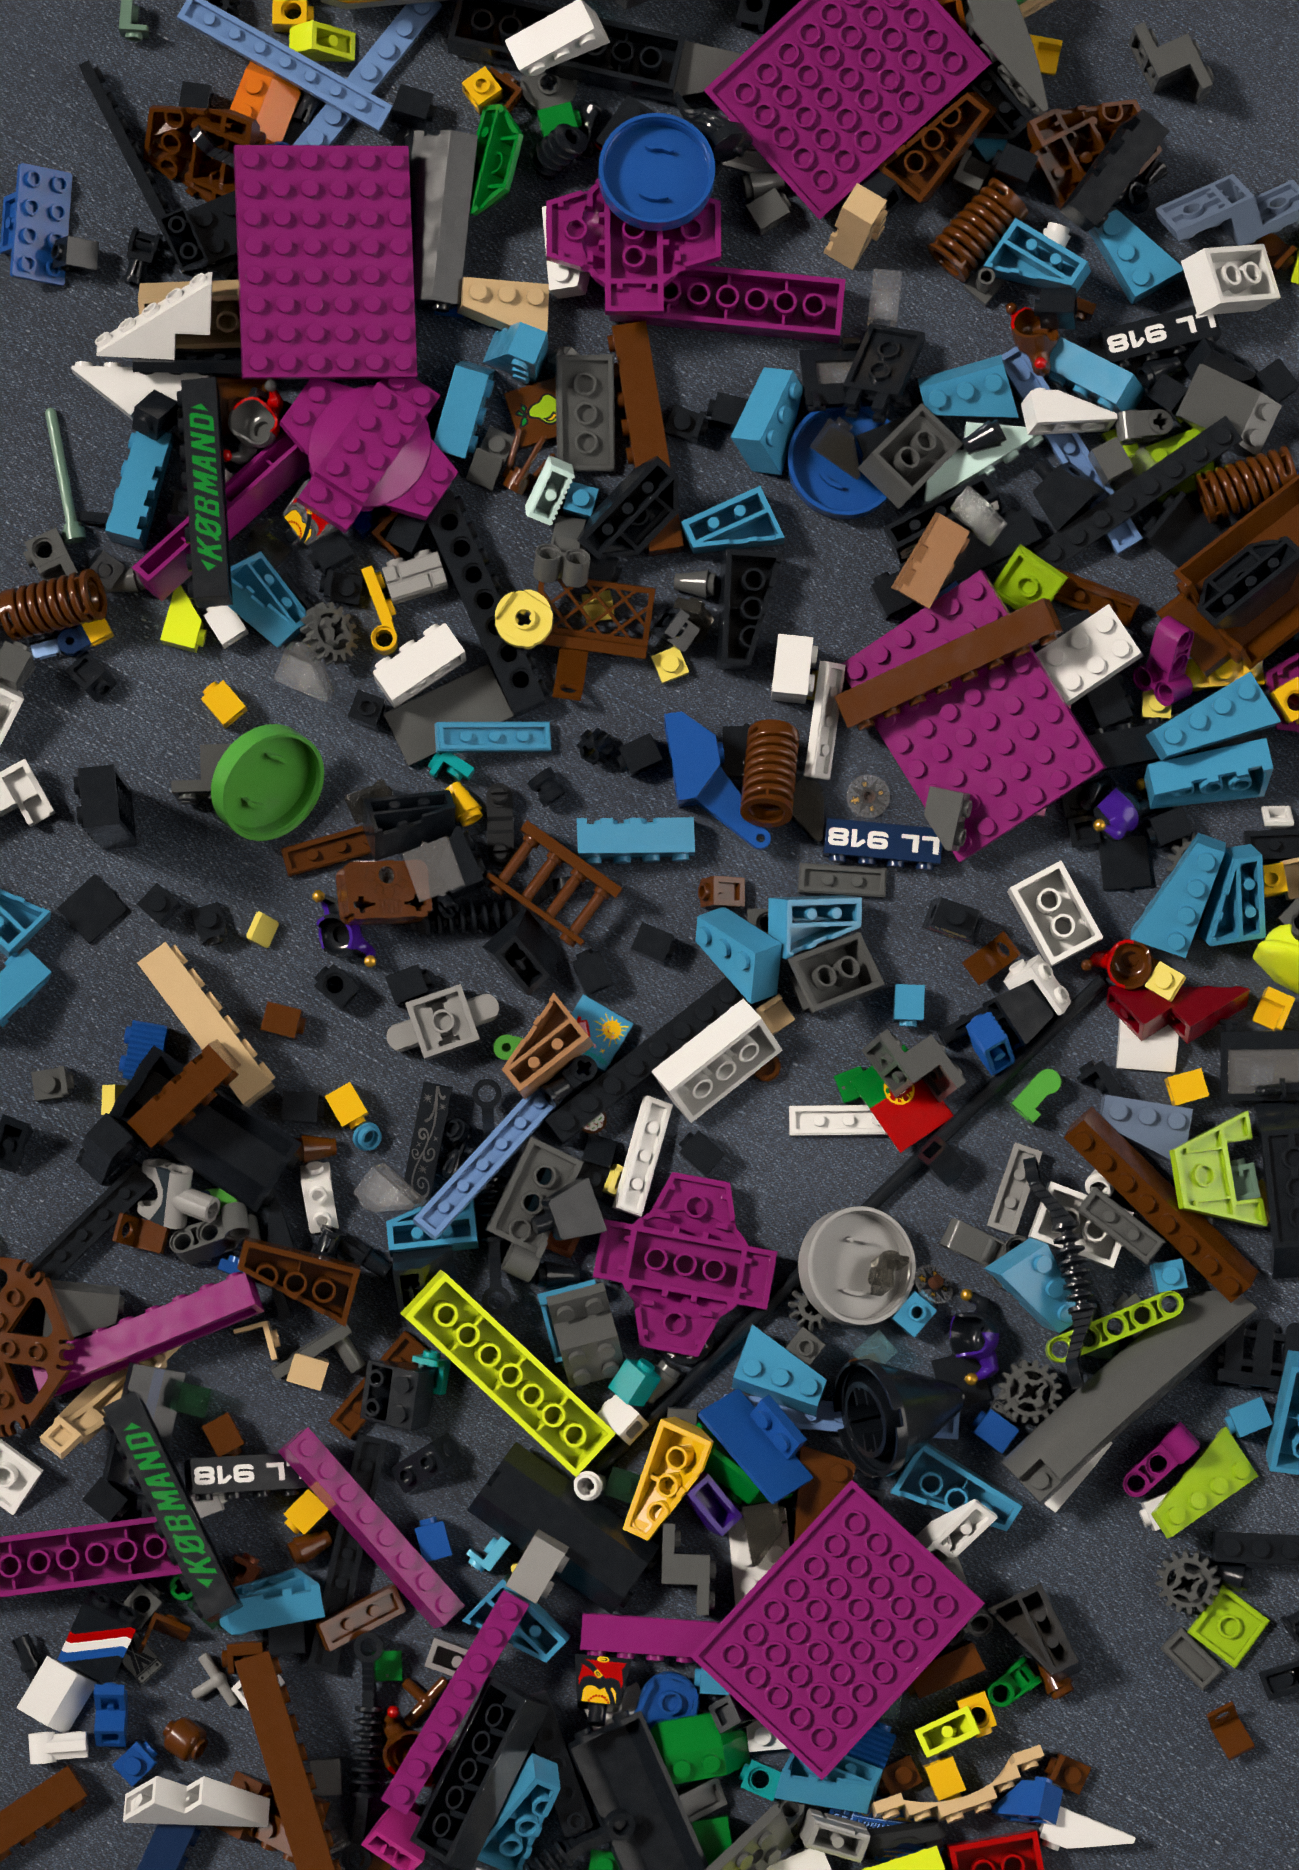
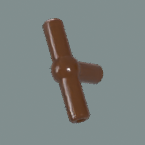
M441 1676L427 1693L411 1678H407L402 1683V1687L418 1701L404 1717V1722L408 1726L412 1727L426 1710L434 1706L435 1700L449 1684L448 1679Z

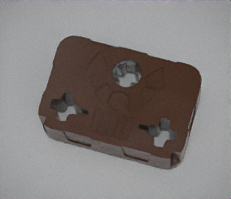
M422 860L353 861L345 865L336 874L339 916L346 925L417 923L432 911L429 871L427 864ZM379 874H381L382 877H385V883L383 882V879L379 878Z

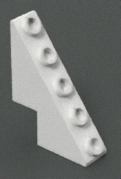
M212 272L196 275L187 286L182 289L176 288L168 293L166 299L158 304L155 302L149 304L140 315L135 318L129 317L125 319L111 333L104 332L95 340L97 345L96 356L174 360L176 334L210 335Z
M79 361L75 362V366L71 367L74 375L131 420H133L134 407L154 389L177 401V391H181V380L213 377L212 374L200 375L198 373L172 375L170 373L155 372L145 375L133 372L132 367H121V364L116 362H106L104 366H93L91 362ZM178 408L177 419L182 417L183 409Z
M155 1776L125 1794L123 1822L268 1827L270 1799L205 1776L188 1786Z

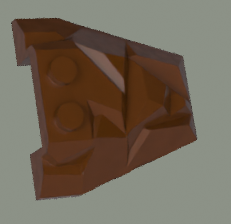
M1136 99L1107 102L1090 107L1083 105L1066 110H1061V108L1052 109L1027 122L1028 138L1032 144L1030 153L1039 156L1036 168L1059 209H1061L1120 124L1141 111ZM1160 144L1155 149V152L1149 158V160L1145 162V164L1139 170L1140 173L1138 174V176L1160 154V152L1162 151Z
M152 105L149 107L143 159L170 180L177 178L188 187L185 192L190 196L194 197L197 194L206 202L235 191L234 168L213 157L207 156L191 138L189 132L200 125L209 134L217 147L234 153L235 145H265L266 134L260 131V125L256 119L230 109Z

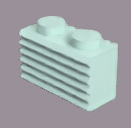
M548 455L525 505V512L528 517L549 526L553 524V520L556 519L555 515L558 514V509H561L560 504H563L562 499H565V494L568 493L567 489L570 488L572 479L575 478L572 464Z

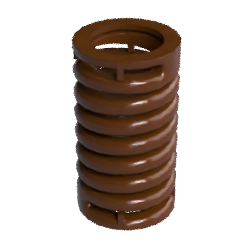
M991 178L988 182L989 187H982L980 194L975 195L971 203H967L964 210L960 211L957 217L950 221L949 226L944 227L942 233L936 236L935 242L927 245V249L935 261L946 272L961 282H965L970 277V269L976 270L979 266L978 262H984L986 254L993 252V246L998 245L1014 219L1017 218L1023 221L1029 214L1026 205L1016 193L998 179Z
M1284 445L1279 449V453L1271 449L1267 452V456L1264 453H1259L1255 458L1252 456L1247 457L1245 462L1237 460L1234 465L1228 463L1224 468L1218 466L1213 471L1206 470L1194 474V481L1208 523L1212 524L1218 521V515H1222L1224 519L1230 517L1224 490L1227 494L1231 511L1237 516L1241 513V508L1234 485L1243 510L1249 512L1252 506L1245 482L1253 506L1256 508L1262 503L1261 496L1263 501H1265L1296 477L1297 471L1291 454ZM1266 475H1267V477H1268V479H1269L1271 491H1270V488H1269V485H1268V482H1267V479H1266ZM1255 477H1256V480H1257L1258 485H1259V489H1260V492H1261V496H1260L1258 487H1257V485H1256ZM1213 494H1214V497H1215V499H1216V502H1217L1218 506H1215V505H1214Z
M93 569L83 570L80 574L74 572L69 576L62 575L59 578L54 577L48 581L34 582L28 586L22 585L18 589L11 588L0 593L1 623L7 635L14 641H19L23 637L31 638L34 635L45 634V632L51 633L55 630L65 629V627L71 628L75 625L79 626L102 620L107 614L105 589L100 577ZM87 586H89L90 595H91V601H90V597H89V592H88ZM8 613L10 614V617H11L13 626L11 625V623H10V621H9Z
M766 719L755 722L748 729L740 814L744 820L756 826L779 827L788 823L793 815L800 733L796 727L788 722Z

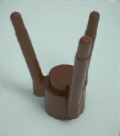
M518 427L507 466L502 476L506 478L503 486L523 496L526 489L531 490L545 464L544 461L532 476L528 472L547 437L546 435L540 437L523 468L516 466L512 470L522 434V428ZM554 453L550 454V456L556 457Z

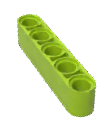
M1175 1291L1162 1292L1092 1321L1089 1330L1094 1334L1095 1340L1090 1347L1083 1346L1081 1355L1179 1315L1184 1306L1183 1298ZM1166 1296H1171L1176 1301V1309L1172 1313H1168L1162 1308L1161 1303ZM1139 1307H1143L1149 1312V1320L1145 1324H1139L1134 1318V1313ZM1112 1318L1119 1320L1122 1325L1121 1332L1116 1336L1111 1335L1107 1330V1323ZM1074 1329L1053 1337L1048 1341L1045 1352L1049 1360L1055 1363L1066 1362L1065 1359ZM1057 1341H1062L1067 1346V1354L1063 1358H1057L1052 1353V1346Z

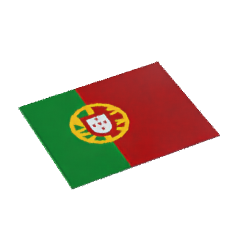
M902 1045V1050L904 1051V1053L907 1052L908 1049L905 1047V1045ZM873 1066L850 1080L900 1153L953 1116L945 1102L941 1101L939 1103L922 1079L896 1098Z

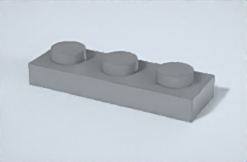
M1016 1142L1014 1143L986 1225L987 1227L1015 1235L1031 1189L1026 1178L1023 1159L1036 1157L1039 1165L1042 1151Z

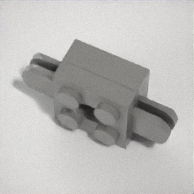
M461 984L405 1003L410 1019L392 1025L387 1031V1042L397 1052H404L420 1046L425 1061L481 1042L476 1027L494 1021L498 1017L500 1011L499 1003L491 994H482L466 1000Z

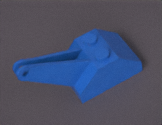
M682 711L664 714V728L678 808L698 804L757 850L766 849L771 841L770 833L765 827L753 825L742 818L740 814L742 795L720 767V764H723L725 759L723 743H717L715 734ZM763 836L764 841L758 842L756 837Z

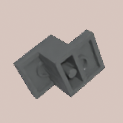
M1145 22L1134 26L1128 44L1152 93H1156L1184 80L1196 105L1206 101L1213 86L1214 76L1208 65L1204 66L1200 58L1202 52L1197 41H1192L1187 33L1156 47L1158 45L1157 37L1152 29L1147 28Z
M231 744L200 745L201 780H172L171 790L176 800H181V804L185 805L199 804V799H210L212 803L211 783L219 760Z
M887 1029L861 1050L895 1098L922 1079L940 1103L966 1083L961 1069L951 1062L946 1055L943 1044L935 1039L932 1034L904 1053L900 1040Z
M604 1282L546 1297L569 1387L586 1385L598 1380L615 1377L624 1363Z
M663 1523L661 1584L696 1585V1615H709V1609H715V1591L709 1590L710 1579H715L716 1561L710 1560V1554L674 1553V1548H680L681 1530L675 1529V1523Z

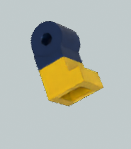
M104 618L82 624L75 629L63 630L57 638V644L65 655L76 657L114 637V634Z

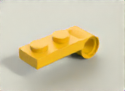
M369 566L361 569L382 624L372 631L371 642L378 654L390 655L398 647V638L391 617L396 615V611L391 598L385 600L381 589L386 588L381 572L375 573L373 567ZM384 633L393 637L392 643L386 647L379 646L376 643L378 636Z
M1188 659L1185 674L1192 681L1193 691L1224 688L1249 672L1252 673L1259 686L1265 684L1263 660L1249 670L1241 662L1236 664L1230 659L1206 677L1192 659Z

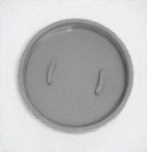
M857 1206L829 1212L812 1225L800 1248L798 1271L800 1283L807 1299L821 1315L839 1324L857 1326L881 1322L901 1308L912 1290L916 1263L909 1237L895 1219L881 1210Z

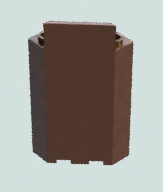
M1299 474L1173 572L1178 581V584L1175 586L1180 594L1158 610L1156 614L1161 620L1170 615L1194 631V639L1189 656L1206 677L1230 659L1236 664L1241 662L1251 670L1299 632V572L1291 589L1245 627L1215 629L1197 611L1204 580L1248 544L1265 540H1279L1280 537L1288 536L1299 547Z

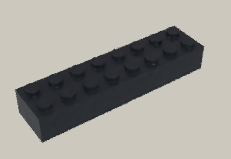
M457 0L448 36V53L518 68L505 40L560 9L522 0ZM599 18L610 43L550 67L543 72L550 74V76L555 75L563 79L577 80V82L672 103V95L685 37Z

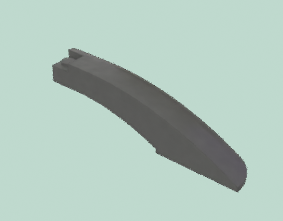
M961 0L968 30L967 35L992 62L989 67L1025 108L1033 106L1032 111L1036 115H1042L1048 111L1040 67L1017 1Z
M1219 1291L1200 1292L1183 1299L1184 1306L1179 1315L1149 1327L1089 1378L1084 1383V1387L1078 1388L1000 1463L1042 1506L1117 1435L1182 1382L1258 1308L1241 1296L1230 1303ZM1176 1305L1168 1313H1172L1176 1309Z

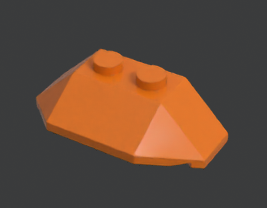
M250 61L244 71L230 110L256 119L260 125V131L266 134L265 144H273L277 141L283 142L301 92L298 87Z

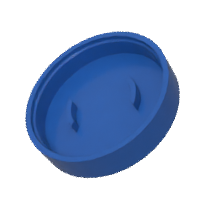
M647 113L635 116L619 125L609 135L603 145L598 169L600 191L610 210L622 221L633 227L648 231H666L678 228L698 216L711 197L715 180V159L711 146L705 136L693 124L680 117L666 113Z
M871 406L861 407L857 418L845 416V411L848 407L826 408V411L811 412L799 423L793 433L787 454L789 479L799 498L819 514L835 519H856L871 514L889 500L858 469L864 461L861 459L863 454L855 436L890 422L887 418L885 423L873 421L875 412L872 411Z

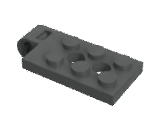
M533 1137L528 1138L486 1227V1231L511 1242L501 1270L525 1282H529L534 1276L548 1244L547 1239L551 1233L550 1230L537 1235L533 1229L531 1219L545 1213L541 1200L576 1180L584 1163ZM543 1167L548 1168L552 1174L550 1182L545 1185L540 1184L536 1178L538 1170ZM529 1194H534L539 1199V1206L534 1211H528L524 1207V1199Z
M779 1799L776 1805L774 1804L705 1870H766L770 1865L775 1864L781 1857V1854L800 1837V1829L807 1813L804 1803Z

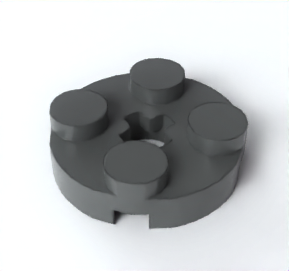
M546 73L529 77L522 74L520 87L523 90L522 97L527 105L535 109L536 112L537 110L562 103H572L576 97L577 80L563 79ZM545 78L557 82L554 85V90L549 91L541 87L544 85Z

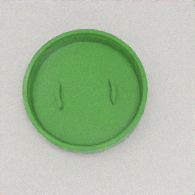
M268 724L244 733L228 747L216 766L211 783V799L216 814L233 831L249 840L267 841L289 833L306 819L318 801L324 782L322 757L311 741L289 726Z

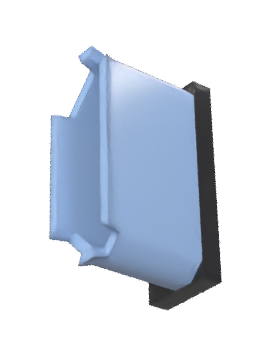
M57 636L29 643L33 660L35 658L42 660L57 656L56 653L58 652L61 653L57 644Z

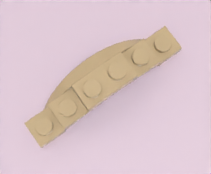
M181 1346L137 1364L166 1368V1360ZM128 1368L89 1384L54 1419V1423L40 1436V1442L60 1459H63L79 1443L85 1445L102 1428L107 1431L108 1429L103 1421V1418L106 1416L103 1407L121 1398Z
M1037 1745L1012 1754L1001 1773L992 1783L964 1797L940 1802H916L903 1800L902 1794L899 1793L873 1802L870 1809L874 1819L881 1816L883 1820L894 1818L900 1815L899 1810L902 1809L906 1820L914 1818L915 1822H919L930 1817H936L939 1822L946 1820L947 1824L963 1819V1813L974 1810L975 1814H979L991 1809V1803H994L997 1799V1792L1002 1793L1015 1787L1014 1783L1021 1777L1018 1769L1021 1768L1022 1772L1037 1768L1039 1766L1038 1762L1044 1757L1041 1745Z

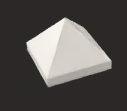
M1291 806L1261 807L1264 826L1267 828L1282 830L1294 826Z

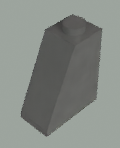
M685 41L672 95V104L677 105L674 98L677 91L686 103L710 98L704 92V89L736 61L742 53Z
M51 1280L73 1337L116 1324L117 1314H123L125 1297L120 1296L119 1286ZM45 1309L41 1336L48 1337L52 1333L53 1328Z

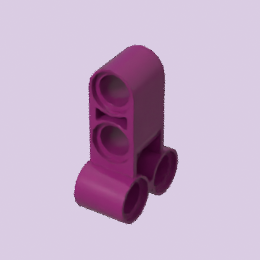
M1170 615L1164 617L1156 627L1148 662L1135 668L1133 671V681L1136 687L1143 692L1153 689L1155 697L1161 705H1172L1188 697L1193 691L1192 681L1185 674L1194 639V631Z
M1181 1421L1175 1424L1156 1446L1126 1472L1123 1488L1128 1495L1132 1497L1143 1496L1178 1464L1184 1463L1200 1448V1442ZM1155 1455L1163 1456L1167 1461V1465L1161 1470L1154 1469L1150 1464V1459ZM1133 1475H1139L1144 1479L1145 1485L1141 1489H1133L1130 1487L1128 1479Z

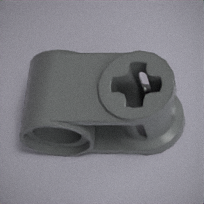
M1163 409L1122 411L1117 413L1118 419L1115 422L1117 437L1121 445L1155 442L1161 435L1167 434L1173 426L1171 415Z

